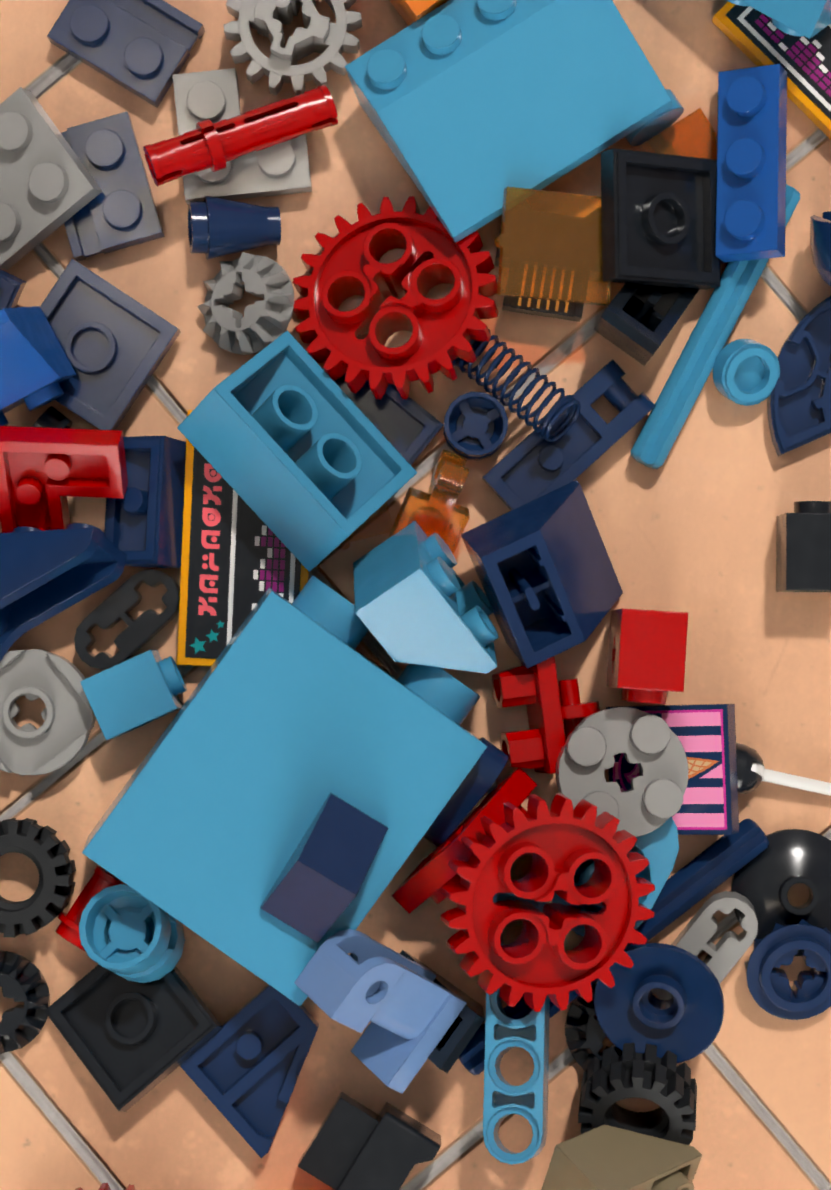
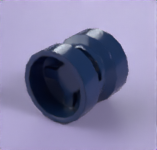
M469 392L460 395L450 404L445 414L443 435L447 446L455 455L466 460L479 461L491 457L500 448L506 436L508 417L502 404L495 397L487 393Z

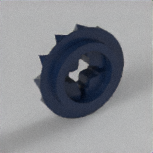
M801 919L799 924L788 926L776 923L771 933L763 939H755L754 950L750 955L749 961L744 963L749 991L762 1009L779 1018L799 1020L816 1016L831 1006V932L827 928L821 929ZM798 950H801L806 965L811 967L810 971H800L797 980L793 981L791 989L789 979L785 971L780 969V966L790 965L794 955H797Z

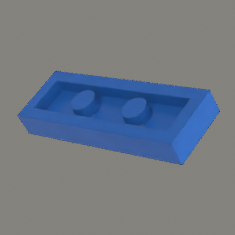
M780 64L719 72L715 256L723 263L785 257L787 71Z

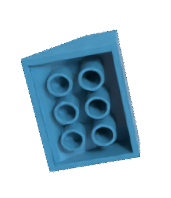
M449 0L345 66L360 106L455 243L673 107L670 96L612 0Z

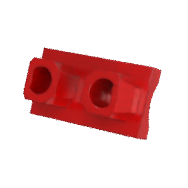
M555 656L528 669L521 662V666L492 674L494 700L497 708L526 705L529 729L500 733V749L509 756L505 766L534 768L537 773H556V762L562 746L565 745V734L567 740V737L576 729L575 727L583 720V717L600 711L599 701L580 702L578 678L560 680L558 687Z

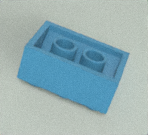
M288 330L214 387L177 427L309 572L417 474L416 470Z

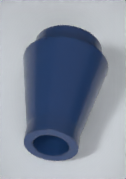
M204 196L203 202H189L188 238L190 253H205L208 260L266 245H280L281 218L279 207H263L211 196Z

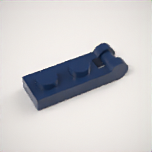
M614 360L606 364L572 395V397L580 402L581 408L577 420L566 434L558 440L548 442L545 438H542L541 433L533 431L483 476L482 479L511 511L573 482L655 407V404L644 392L638 396L622 379L626 373ZM602 395L619 412L608 424L591 407ZM568 414L557 426L550 430L549 434L556 430L564 422Z

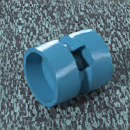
M119 884L106 887L93 896L82 911L79 934L81 945L89 958L128 981L147 983L159 980L171 972L182 957L185 944L182 923L128 885Z

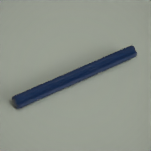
M744 819L739 823V833L722 836L666 881L651 909L654 912V918L644 920L636 929L648 939L647 942L768 848L769 840L758 824L751 819ZM628 943L624 950L640 944ZM595 979L594 981H592V982H591V986H592L594 983H596V982L598 981V979ZM574 990L569 991L568 1004L579 996ZM524 995L514 1007L507 1005L503 1008L505 1013L512 1019L524 1018L532 1011L525 1003ZM550 1000L551 1018L556 1013H558L560 1009L556 1005H554ZM485 1023L480 1026L458 1057L464 1067L473 1075H478L484 1071Z

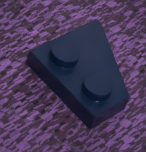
M269 984L229 1018L216 1035L180 1065L260 1158L269 1152L319 1027V1023L303 1005L300 1007Z

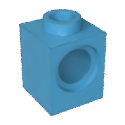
M148 650L80 681L106 741L180 709L183 705L178 695L187 691L182 675L172 656L162 660L158 650Z

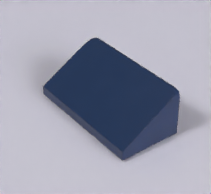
M167 436L123 437L128 486L124 499L106 498L105 537L127 555L125 566L180 568L186 442Z

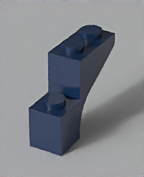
M72 523L66 529L40 530L21 526L14 528L13 532L0 533V662L13 643L24 633L113 583L121 576L127 555L110 542L101 529L89 524Z

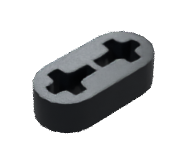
M153 569L143 570L131 576L78 626L74 642L76 652L81 660L90 667L109 669L130 659L170 623L179 612L180 588L175 579L167 573ZM146 583L151 587H157L161 583L164 584L168 590L162 597L163 603L167 606L164 612L159 614L149 609L134 620L129 612L142 600V595L138 591L140 585ZM122 619L128 627L114 640L115 645L119 649L117 654L112 657L107 652H101L95 656L90 650V647L96 641L91 633L92 629L98 625L100 628L108 630Z

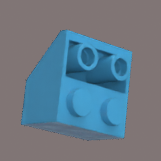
M415 520L353 562L355 613L394 662L487 674L498 667L493 641L498 639L499 636L489 619V615L494 613V609L476 582L471 581L465 585L453 570V567L457 565V561L445 541L437 533L428 537Z

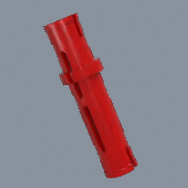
M321 85L303 94L253 109L227 120L224 119L212 123L210 119L198 122L196 123L195 130L168 140L146 145L143 147L152 178L158 187L179 177L210 168L212 172L225 169L226 162L245 154L260 151L315 130L337 125L338 120L336 117L338 115L329 89L326 85Z

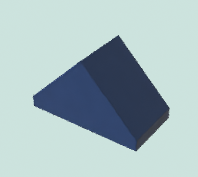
M330 792L260 908L318 943L357 896L388 827Z

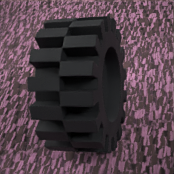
M16 818L0 821V857L10 852L22 853L35 863L39 872L38 887L29 899L14 902L0 896V933H4L3 937L15 938L19 934L29 935L37 932L52 922L61 911L63 912L68 905L67 900L69 896L74 892L76 882L72 881V873L76 871L75 861H70L67 853L70 850L65 840L60 842L54 835L57 831L48 825L45 827L38 825L37 820L28 818L16 820Z
M635 1043L623 1044L622 1055L618 1056L612 1046L603 1051L602 1061L594 1057L588 1063V1072L584 1071L578 1113V1123H581L580 1132L583 1134L605 1124L690 1145L693 1140V1131L696 1130L695 1078L691 1079V1069L685 1062L677 1066V1055L669 1050L666 1051L662 1058L657 1057L656 1045L646 1043L645 1053H635ZM626 1098H643L655 1102L660 1107L648 1112H634L620 1107L616 1102Z

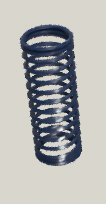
M497 335L491 336L489 341L494 339V345L475 367L472 368L473 363L459 357L452 361V364L459 367L462 373H467L470 379L476 380L478 386H484L486 392L492 393V396L500 400L503 406H508L510 412L517 413L519 419L525 420L527 426H533L534 431L541 433L542 438H545L548 442L561 438L577 420L581 408L580 402L572 397V395L565 396L564 388L556 389V382H548L547 375H540L539 368L532 369L531 362H523V356L515 355L513 348L507 349L506 342H499ZM470 340L469 343L473 348L476 358L485 350L489 341ZM503 346L502 352L493 360L488 370L480 374L482 367L491 359L497 348ZM511 353L510 359L501 367L497 375L488 381L491 372L497 368L504 356ZM519 359L518 366L513 369L505 382L497 387L499 379L508 371L512 363ZM527 366L526 373L521 376L513 389L505 394L507 386L515 379L520 370ZM535 372L534 380L529 383L522 395L513 400L517 390ZM544 379L542 387L526 405L522 406L525 397L540 380ZM552 386L550 394L535 411L530 413L534 403L548 387ZM561 393L558 401L549 412L539 419L542 410L556 394ZM568 414L564 422L556 430L549 434L550 430L557 426ZM534 417L533 422H530L529 418ZM542 424V428H538L537 425Z

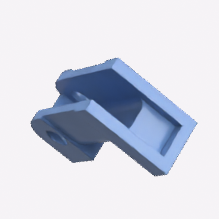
M353 929L342 930L330 936L319 947L294 982L331 1019L359 1033H362L371 1021L351 1052L387 1087L402 1094L467 1004L460 996L434 983L433 980L437 976L428 968L395 952L366 934Z

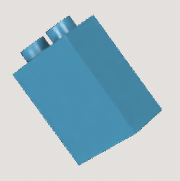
M313 575L293 603H290L270 587L266 590L89 834L82 854L300 1007L308 996L294 982L308 962L330 936L342 930L357 929L488 747L474 734L461 726V723L481 696L439 667L408 664L398 679L394 678L356 650L369 629L355 613V605ZM331 792L386 825L388 830L357 896L317 943L262 910L260 906Z

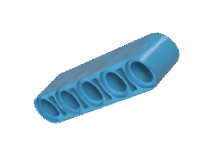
M497 893L493 897L494 903L504 900H525L541 912L546 903H552V901L539 902L524 899L510 893ZM504 929L500 936L501 945H505L503 941ZM499 988L491 995L486 993L483 1137L485 1146L493 1157L500 1162L513 1165L527 1162L539 1155L546 1143L548 1131L550 998L548 995L546 996L540 1012L532 1010L524 1018L512 1019L502 1008ZM516 1047H521L528 1051L534 1062L533 1075L529 1081L519 1086L508 1083L500 1070L501 1058L508 1050ZM510 1114L522 1115L532 1126V1142L523 1152L509 1151L499 1139L500 1124Z

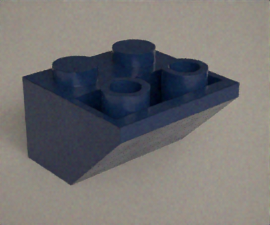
M577 480L461 534L485 594L494 609V615L504 639L527 669L586 641L623 594L582 487Z

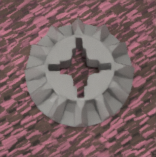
M242 252L240 258L234 261H220L221 270L215 278L203 281L208 291L205 302L197 307L205 317L206 326L203 331L220 348L234 354L249 355L260 352L284 333L293 313L294 290L288 274L277 262L266 256ZM245 288L246 292L264 300L255 301L254 304L246 306L243 317L242 313L229 308V304L242 299Z

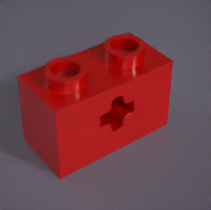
M624 608L611 611L606 686L622 688V701L666 704L667 691L684 692L688 613Z

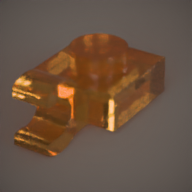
M443 449L435 466L428 492L409 487L388 538L415 520L428 537L437 533L454 554L461 534H463L470 518L469 509L456 504V500L469 474V469L465 468L466 457Z

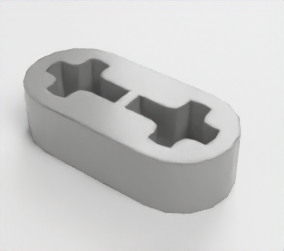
M723 891L714 894L702 905L671 945L682 948L695 956L701 950L708 953L703 962L714 973L720 984L751 946L757 935L758 920L754 906L745 896L737 892ZM735 908L742 912L740 915V925L744 931L738 935L729 930L716 945L712 943L710 939L718 928L717 920L713 914L718 910L727 915ZM665 990L673 998V995Z

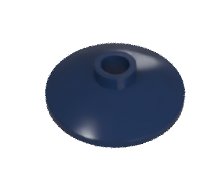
M646 943L624 950L632 959L633 967H624L615 962L609 968L614 977L615 986L610 988L598 979L595 988V1013L600 1027L608 1039L621 1051H623V1044L635 1043V1053H645L646 1043L656 1045L657 1057L662 1058L666 1051L669 1050L677 1055V1063L690 1060L705 1051L717 1037L724 1016L722 989L710 968L697 956L673 945ZM661 988L667 990L673 995V998L660 1000L653 995L651 989Z

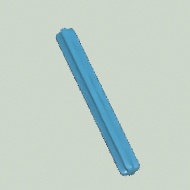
M787 184L785 227L800 200V193ZM769 258L728 262L720 277V287L714 289L662 389L655 407L652 409L631 449V456L639 463L653 469H658L664 464L713 369L718 354L726 344Z

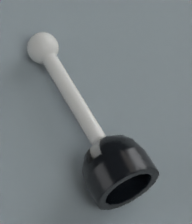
M736 743L738 794L754 791L764 781L831 796V783L765 769L763 760L756 750L744 744Z

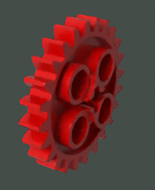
M409 196L402 212H395L389 197H383L380 214L373 216L363 203L357 205L358 222L351 225L346 219L337 215L334 219L339 234L335 238L319 232L315 235L323 251L320 256L302 254L301 260L311 275L293 278L292 283L297 292L304 297L294 301L293 312L297 319L304 320L295 327L303 343H310L306 349L310 356L317 363L326 361L323 369L333 381L346 373L345 382L352 393L356 394L367 380H369L373 395L376 399L380 400L385 394L388 384H395L402 399H408L411 382L417 380L420 381L428 393L434 392L432 374L441 371L447 378L454 381L457 379V374L452 361L457 357L471 363L477 360L469 343L470 340L489 341L491 338L487 325L480 320L496 318L499 314L495 301L488 298L500 292L496 276L488 274L495 268L490 252L480 251L483 244L477 230L455 243L431 207L426 210L424 215L420 214V209L414 196ZM390 250H406L403 256L395 262H379L381 257ZM426 256H433L432 259L421 263ZM443 283L454 286L451 292L443 298H426L429 290L436 285ZM354 295L364 297L362 303L357 308L350 311L338 310L341 303L348 297ZM399 331L412 332L409 341L404 345L396 348L385 346L388 338ZM369 332V334L364 339H357V336Z
M556 793L549 810L544 799L536 794L529 795L526 814H523L518 807L508 801L504 803L505 823L498 825L491 819L483 816L480 820L487 836L481 842L468 836H463L461 839L464 846L472 854L468 862L462 860H449L448 866L461 876L460 884H450L441 887V893L449 900L457 903V907L447 910L440 917L441 921L449 928L461 930L453 934L446 941L447 945L456 954L467 953L459 964L461 969L470 977L480 974L477 984L489 995L500 988V998L509 1006L514 1007L524 995L525 1003L534 1012H540L548 995L551 1002L563 1011L567 1010L569 991L573 990L588 1003L592 1001L591 982L595 979H599L610 988L615 986L614 977L609 969L615 962L624 967H633L632 959L624 951L627 944H646L648 940L634 927L636 921L654 918V912L639 903L638 898L653 892L655 885L645 878L635 875L644 870L650 863L646 857L638 852L628 853L635 845L637 838L624 829L616 832L620 820L606 811L597 816V806L587 800L582 799L573 810L572 800L563 794ZM531 853L533 863L530 871L523 878L511 881L510 870L513 862L519 856ZM593 859L595 869L592 877L586 883L575 886L574 875L576 869L586 860ZM497 893H510L524 899L549 902L552 901L555 893L573 905H590L602 902V908L598 912L582 911L580 908L562 905L561 903H546L541 912L525 900H504L494 903L493 897ZM522 919L523 929L521 935L516 941L508 945H501L500 936L505 926L513 920ZM578 925H585V934L579 945L571 950H564V941L569 931Z

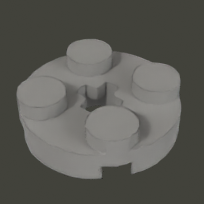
M43 649L9 651L0 662V770L22 776L47 774L70 763L85 747L91 729L94 727L96 717L80 681L86 678L73 663L63 656ZM23 695L30 701L41 698L45 703L46 708L41 712L45 722L38 729L31 723L20 727L14 719L20 712L16 701Z
M610 708L598 711L584 718L567 737L556 762V782L559 793L572 800L573 810L582 799L587 800L597 806V816L606 811L620 820L616 832L624 829L635 837L646 835L660 828L680 810L683 803V795L688 785V762L685 750L678 736L662 718L650 715L636 708ZM619 753L625 754L628 763H637L639 767V776L631 779V789L621 792L617 782H607L605 779V769H610L614 766V756Z

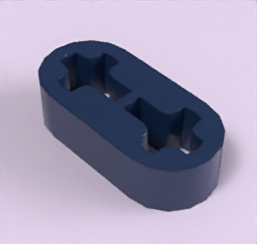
M483 737L479 740L488 747L423 836L436 847H439L446 841L500 775L508 761V755Z

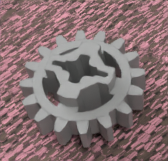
M227 0L226 7L228 13L238 20L224 24L226 39L241 41L230 50L232 59L235 64L250 60L251 62L246 70L247 79L253 84L264 75L268 76L270 94L276 96L282 89L284 82L292 83L296 96L305 92V82L311 80L315 82L316 86L326 85L328 88L326 72L332 69L336 73L345 76L347 73L345 69L347 62L342 53H358L360 49L359 39L348 33V31H355L362 27L361 13L346 11L356 0H325L334 13L336 24L330 22L329 17L318 13L315 8V0ZM301 6L304 28L297 27L293 36H289L285 46L282 24L290 25L294 16H298ZM251 28L256 29L259 35L269 38L271 42L269 58L254 43ZM314 52L321 54L308 63L297 65L298 60Z

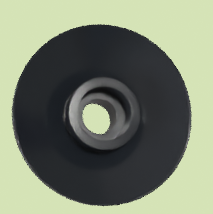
M784 829L766 835L769 840L768 848L733 874L731 892H737L745 896L754 906L758 920V930L755 939H763L771 933L776 923L788 926L799 924L801 919L821 929L827 928L831 932V840L818 833L803 829ZM796 883H804L809 889V898L801 906H792L787 898L788 890ZM735 908L734 913L740 924L742 912ZM798 950L797 955L794 956H802L801 950Z

